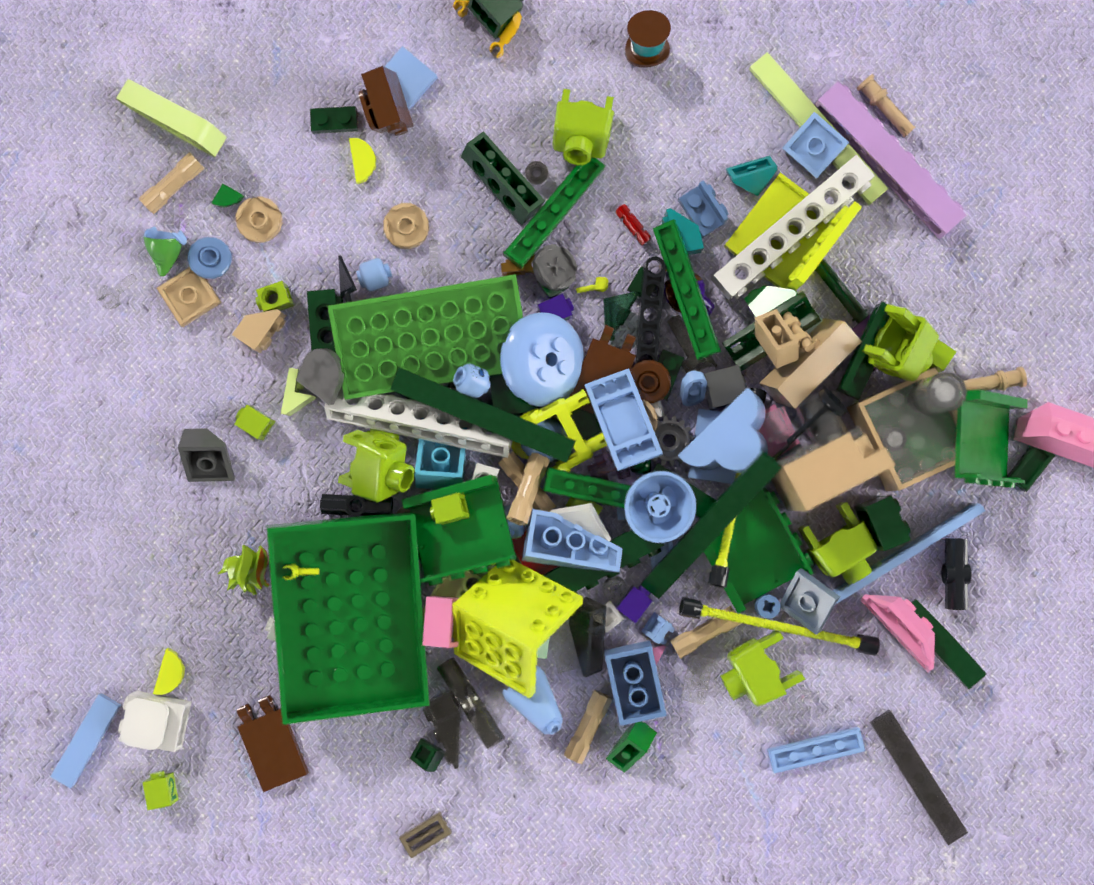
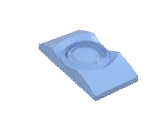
M629 368L585 384L592 408L617 471L663 455Z

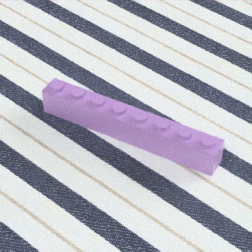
M838 81L815 103L817 109L849 141V145L939 239L967 216L963 212V207L947 195L946 189L931 178L932 176L927 169L921 168L915 162V157L899 145L898 139L884 129L879 119L873 118L867 112V107L852 96L850 89L846 85H842Z

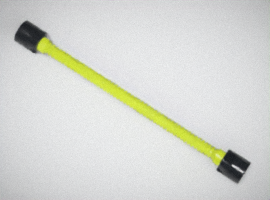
M749 388L764 404L767 392L758 388ZM736 473V474H735L736 476H735L734 481H735L736 478L740 475V473ZM736 519L724 529L720 555H718L719 558L716 560V564L712 565L708 579L709 585L727 588L730 568L727 567L728 562L726 559H728L729 544H731L730 538L733 535L732 532Z
M682 597L679 606L680 616L700 619V616H711L717 619L740 622L741 624H749L770 630L844 644L856 649L859 653L876 656L880 647L878 637L858 634L857 637H850L821 631L815 635L806 627L709 608L707 605H703L701 601L692 598Z

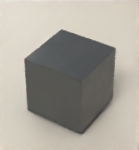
M739 365L704 373L707 381L705 396L709 410L729 406L747 389L744 375L741 374Z

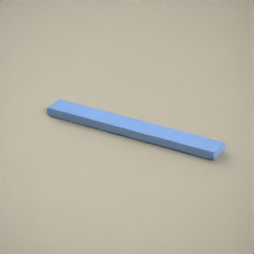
M970 504L872 565V572L863 579L849 585L845 582L832 590L840 596L837 603L985 512L982 504Z

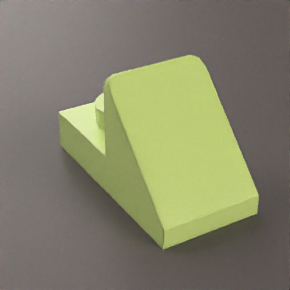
M289 368L281 414L291 416L317 398L313 395L299 393L300 389L304 388L302 384L296 381L299 369Z

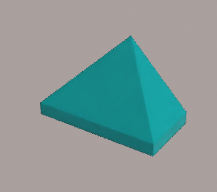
M770 155L726 168V172L734 184L756 196L761 193L778 170Z

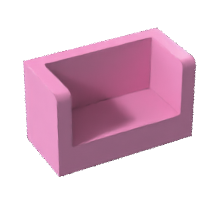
M444 596L426 597L423 645L443 648L458 647L459 642L451 641L453 603L459 598Z

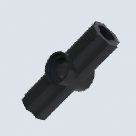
M322 494L320 509L321 514L371 516L392 514L393 497H389L381 502H374L355 495ZM355 499H359L363 505L359 512H355L352 509V502Z
M945 538V563L941 568V578L945 584V609L968 610V584L971 582L972 573L971 567L968 564L967 539Z

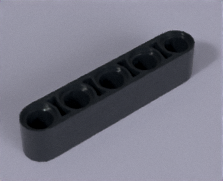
M657 256L650 257L643 264L635 365L639 363L641 356L645 354L650 355L651 359L655 361L658 358L666 265L664 260ZM651 261H657L660 265V271L657 274H652L648 270V264ZM650 284L658 288V294L654 298L646 294V288ZM649 307L653 308L656 312V316L652 321H647L644 318V311ZM646 331H650L654 335V339L650 344H644L642 341V334Z

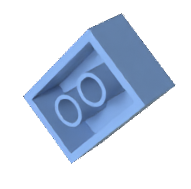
M650 640L604 650L620 726L667 716Z

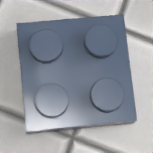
M801 568L795 573L780 602V608L817 635L821 632L840 596Z

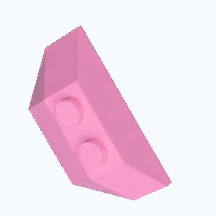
M1048 402L1016 420L1013 440L1094 468L1093 417Z
M865 594L860 601L927 672H930L934 668L935 633L931 630L933 628L932 624L925 617L920 618L914 612L916 608L908 599L903 600L901 597Z

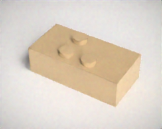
M823 318V321L809 334L814 345L813 349L806 352L803 347L799 346L797 361L777 369L775 367L759 383L776 403L795 409L862 342L845 321Z

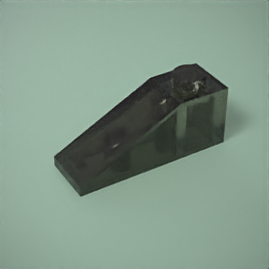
M588 597L583 598V604L569 617V628L582 675L585 677L603 670L607 609L606 605Z

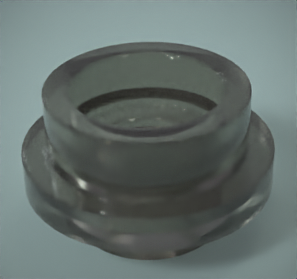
M539 161L528 164L525 170L526 179L535 185L545 182L548 177L546 165ZM538 170L541 172V175L535 177L532 175L533 171Z

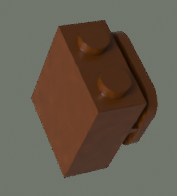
M384 66L362 73L366 90L362 89L358 94L369 127L373 131L379 133L388 132L395 134V136L407 133L408 128L414 125L397 73Z

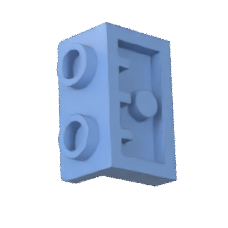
M704 180L697 187L678 198V202L689 219L699 225L702 238L725 225L729 215L726 207L722 203L719 204L716 200V193L710 184L707 185Z

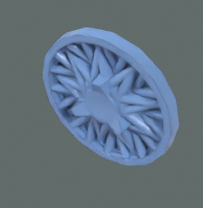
M204 237L191 245L188 251V264L197 276L205 279H215L223 276L229 270L232 264V254L229 247L222 240L214 237Z

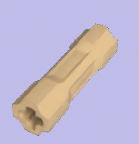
M189 152L176 164L173 170L155 186L150 187L138 199L150 212L155 214L167 203L172 195L188 181L195 178L204 167Z
M513 451L509 454L508 458L504 457L498 464L519 488L525 466ZM539 486L532 505L533 509L550 512L556 505Z
M531 453L529 455L515 500L512 502L506 518L508 521L520 526H525L528 523L533 509V502L550 461L547 457L539 453Z
M731 606L724 609L732 613L735 612ZM713 617L693 630L673 638L670 642L679 658L682 659L694 652L700 645L721 633H727L741 625V623Z
M594 690L579 726L565 750V757L576 763H583L602 718L606 715L612 702L611 697Z

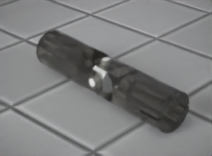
M454 657L450 658L438 666L437 671L466 714L487 750L504 740V734L481 701Z

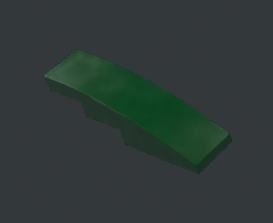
M914 599L911 602L916 608L914 612L920 618L925 617L933 626L931 630L935 633V656L957 677L965 688L970 690L987 673L917 599Z

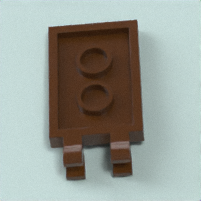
M605 325L600 340L592 339L582 364L579 380L569 397L584 390L589 399L585 384L628 368L631 370L636 355L631 354L630 351L636 337L627 334L622 348H616L608 344L614 328ZM591 402L578 408L595 415Z
M271 694L258 701L265 715L254 718L249 703L237 709V714L243 724L237 727L263 792L309 773L290 724L282 725L281 708L276 710Z

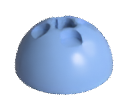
M666 471L651 472L637 479L630 487L625 499V516L632 530L641 538L656 543L669 542L683 535L692 524L696 513L695 495L689 484L680 476Z

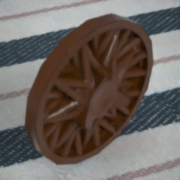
M643 360L630 370L642 401L655 403L662 400L668 394L671 387V376L668 369L662 363L655 360Z

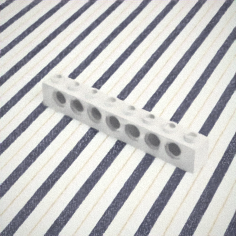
M856 154L715 273L711 278L712 282L728 300L733 296L738 299L748 290L745 286L751 281L756 284L765 276L763 272L769 266L773 269L783 261L781 256L787 251L789 254L794 252L801 245L799 241L804 236L809 239L819 230L816 226L822 221L827 224L836 215L834 213L839 207L843 208L844 205L848 206L854 201L852 196L855 193L859 192L862 194L871 186L869 181L875 175ZM842 181H848L851 184V189L844 188ZM824 196H831L834 204L826 203ZM811 210L815 212L816 219H810L806 211ZM789 225L796 226L799 234H792L789 231ZM771 240L779 241L781 249H774L771 246ZM753 255H760L764 263L762 265L756 264L753 261ZM743 270L746 274V279H738L735 271Z
M341 386L335 403L332 405L325 404L324 406L327 419L506 458L509 456L513 442L496 433L485 434L491 431L414 399L398 398L392 394H377L345 400Z

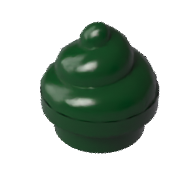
M651 459L631 466L630 470L636 475L651 472Z

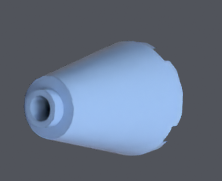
M536 666V690L530 699L511 687H508L507 691L503 689V697L543 734H555L560 730L563 718L545 672Z

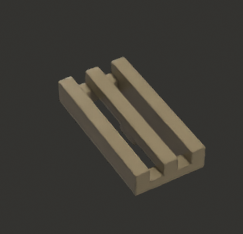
M439 811L402 834L399 839L410 858H413L450 835L452 831L450 827L448 828L447 822L442 818V814ZM438 820V824L407 842L406 839ZM440 828L444 830L443 832L428 840L424 844L420 845L416 849H411V846L428 837Z

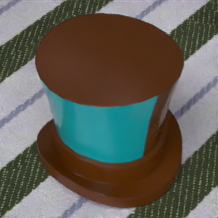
M644 10L630 18L627 25L629 38L625 45V56L629 63L637 67H653L662 64L668 59L670 45L667 38L671 31V24L664 14L654 10Z

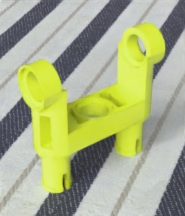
M584 390L567 399L559 398L540 409H533L521 416L523 419L538 424L556 414L567 436L576 440L574 444L576 452L570 455L567 463L559 460L555 462L556 465L552 468L570 472L571 468L592 458L594 452L607 446L603 433L587 441L583 440L570 416L572 411L590 403Z

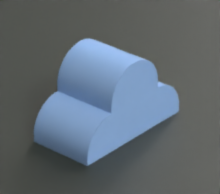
M747 388L678 455L680 459L689 465L703 470H713L722 466L741 474L762 450L768 454L766 439L758 431L762 427L766 415L762 400Z

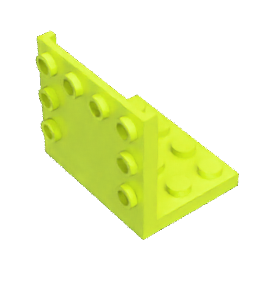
M780 172L726 242L724 248L737 256L806 198L809 193ZM854 201L849 207L844 205L827 224L822 221L816 226L819 230L809 239L804 236L799 241L801 245L794 252L789 254L787 251L781 256L783 259L781 263L773 269L770 266L763 271L765 274L764 278L779 288L799 289L862 206ZM811 210L806 211L810 219H816L815 212ZM789 225V231L792 234H799L796 226ZM771 240V246L774 249H781L779 241ZM753 255V261L756 264L762 265L764 263L760 255Z
M515 560L510 561V566L497 569L495 566L453 603L454 641L459 642L458 647H454V654L530 699L536 690L537 649L583 604V597Z

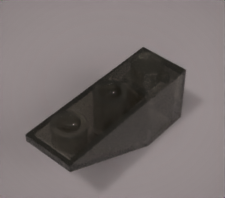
M450 689L429 699L430 706H425L423 712L427 721H432L435 727L433 733L437 742H442L446 750L443 754L449 765L452 764L454 769H457L460 764L462 709L453 690Z

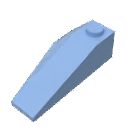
M532 509L525 536L522 561L619 573L622 548L598 535L595 536L577 524L565 520L557 513Z

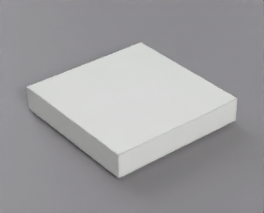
M592 503L550 511L561 515L565 520L583 527L582 529L595 536L598 535L609 542L611 541V537Z

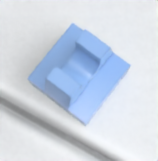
M654 612L641 632L656 643L665 645L667 640L664 636L668 631L673 633L675 628L671 623Z

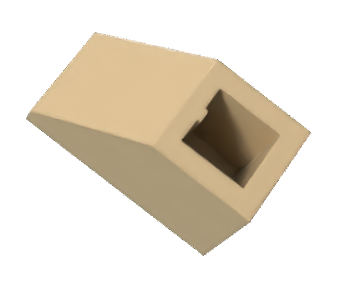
M278 309L245 315L232 335L253 350L261 353L262 350L265 351L272 342L271 337L275 331H280L284 326L286 315Z

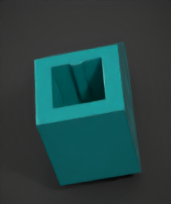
M672 208L666 209L665 217H662V224L675 219L688 256L701 253L704 246L699 225Z

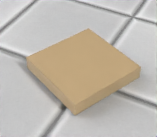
M190 267L156 288L181 327H185L222 303L208 280L197 276Z

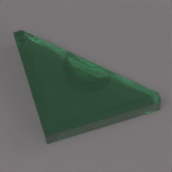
M635 291L603 298L605 325L614 328L610 341L615 340V333L625 323L632 311L630 309L635 300L641 297V292Z

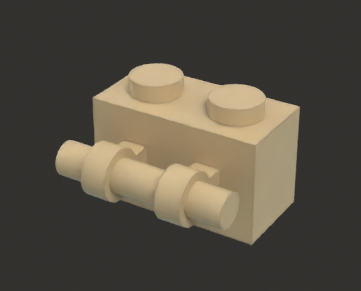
M777 309L755 317V337L776 369L797 361L799 346L803 347L806 352L814 347L808 332L803 331L800 327L801 322L799 319L794 317L791 312H786L782 318Z

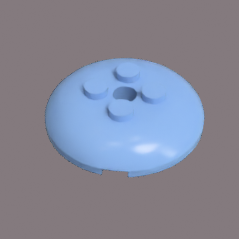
M534 313L521 318L510 328L506 342L502 344L501 369L506 384L517 398L520 397L531 406L544 407L559 398H569L577 385L585 359L584 348L579 335L567 321L551 313ZM546 355L550 358L548 359V363H546Z

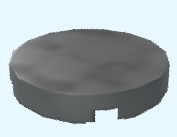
M555 244L543 247L536 253L533 260V271L536 279L542 286L549 290L560 291L566 289L575 281L577 264L573 255L566 248H560Z

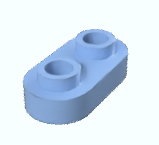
M690 371L682 379L680 398L683 405L693 406L699 404L705 398L707 381L704 373Z

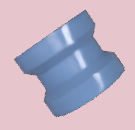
M763 594L756 598L754 608L760 616L771 619L779 614L780 602L770 594Z

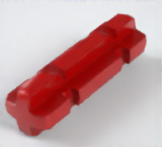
M623 204L616 209L617 216L623 219V223L633 236H637V241L641 245L649 242L651 235L647 230H643V225L633 213H630L627 205Z

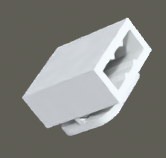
M135 691L129 694L123 705V710H125L124 719L120 722L118 733L120 734L119 741L128 746L147 750L178 751L183 746L192 701L142 691Z

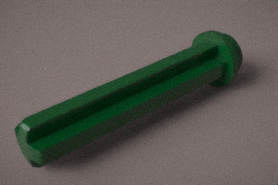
M822 259L815 268V271L853 317L852 321H856L857 324L869 316L867 313L868 309L864 310L826 260Z

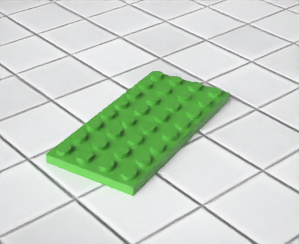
M516 274L329 305L328 312L335 350L341 360L339 363L342 372H344L342 384L344 399L394 392L390 389L399 368L439 384L454 382V375L457 369L466 364H473L485 369L489 376L502 374L500 361L502 344L506 342L510 328L523 318Z

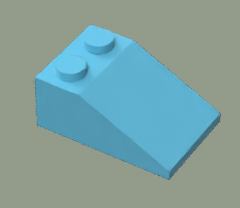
M419 439L415 467L416 488L440 489L462 483L464 481L466 449Z

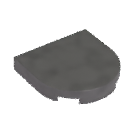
M327 348L310 351L306 355L296 378V381L328 405L335 403L344 380V372H342L339 363L341 361L339 356Z

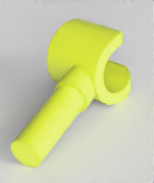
M596 277L595 285L576 288L577 294L587 291L605 292L608 289V279L606 277Z
M296 564L283 567L290 568L293 572L292 576H284L285 580L294 579L299 575H319V569L299 568Z

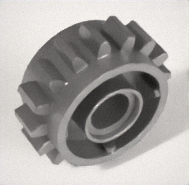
M663 416V422L658 420V428L655 432L663 455L653 458L652 461L655 462L659 459L662 466L665 465L666 461H669L670 466H674V460H677L679 463L683 462L678 455L690 444V440L694 439V436L688 434L691 427L685 428L683 426L684 420L676 422V416H673L671 420H668L667 416ZM664 435H671L674 438L675 442L672 447L664 446L662 442Z

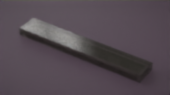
M887 710L869 723L945 843L950 845L968 833L893 713Z

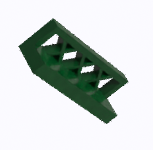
M803 291L775 308L782 318L786 312H791L801 322L800 327L803 331L808 330L821 321ZM803 301V304H801V305H799L798 307L794 308V306H796L797 304H799L800 302ZM755 322L722 342L734 363L739 365L741 371L767 356L755 334H753L755 332ZM740 342V344L731 349L733 345Z
M882 301L875 305L860 337L862 342L855 348L836 391L856 400L860 399L874 369V366L868 362L869 356L863 350L866 344L874 346L876 335L885 326L890 317L884 311L887 303Z

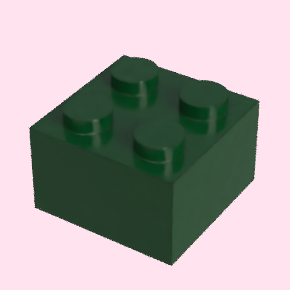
M878 496L854 506L859 520L864 521L875 541L877 550L887 551L911 540L909 536L911 533L910 527L901 518L899 513L901 512V506L896 498L893 499L892 496Z

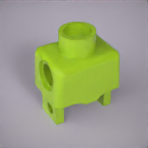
M563 89L562 99L557 102L553 149L563 152L564 159L574 165H585L590 162L591 157L603 158L606 154L614 118L612 105L614 97L607 96L605 108H602L589 101L569 102L570 90Z
M887 304L884 310L890 315L887 323L876 335L874 346L866 344L863 351L869 356L868 362L884 374L908 381H915L920 374L926 372L931 367L933 362L931 352L938 341L939 335L924 317L913 315L907 308Z
M355 430L343 435V442L355 446L357 449L355 459L350 465V471L340 475L338 483L352 488L351 493L353 495L370 501L381 502L398 492H406L410 488L414 480L415 470L413 466L405 463L406 445L383 433L371 435Z
M840 502L835 506L847 525L819 542L808 525L799 527L798 531L809 547L806 549L807 553L820 571L830 577L842 574L849 585L863 579L872 572L866 558L877 551V545L864 521L856 518L847 502Z
M773 631L758 640L751 638L728 653L727 659L733 669L720 675V678L733 701L747 695L754 705L762 706L787 695L786 689L805 680L803 674L798 670L780 679L779 667L774 660L766 655L765 648L784 639L779 631Z

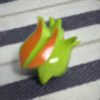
M243 545L242 555L231 556L224 560L222 569L218 574L228 573L229 584L227 590L234 589L239 584L244 592H251L254 596L257 594L255 587L261 590L264 585L268 588L269 584L265 579V574L269 565V556L261 545L258 547L257 552Z

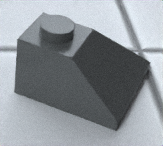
M207 428L184 429L178 445V451L187 481H234L235 477L226 443Z

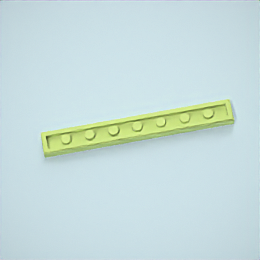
M768 52L750 66L749 70L799 127L814 112L833 127ZM848 144L832 164L839 170L857 153ZM873 171L872 173L875 176L869 181L871 186L862 194L858 192L868 205L872 204L888 190L887 186Z

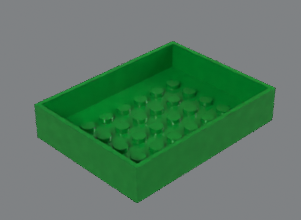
M403 512L266 525L282 725L430 706L425 645H423L424 626L415 514ZM296 564L299 568L319 569V575H299L294 579L285 580L283 577L292 576L293 572L290 568L283 567Z

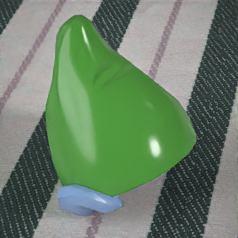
M156 227L146 229L143 236L145 247L156 266L158 275L165 276L178 259L182 245L187 244V238L181 230L177 234L175 232L157 231Z

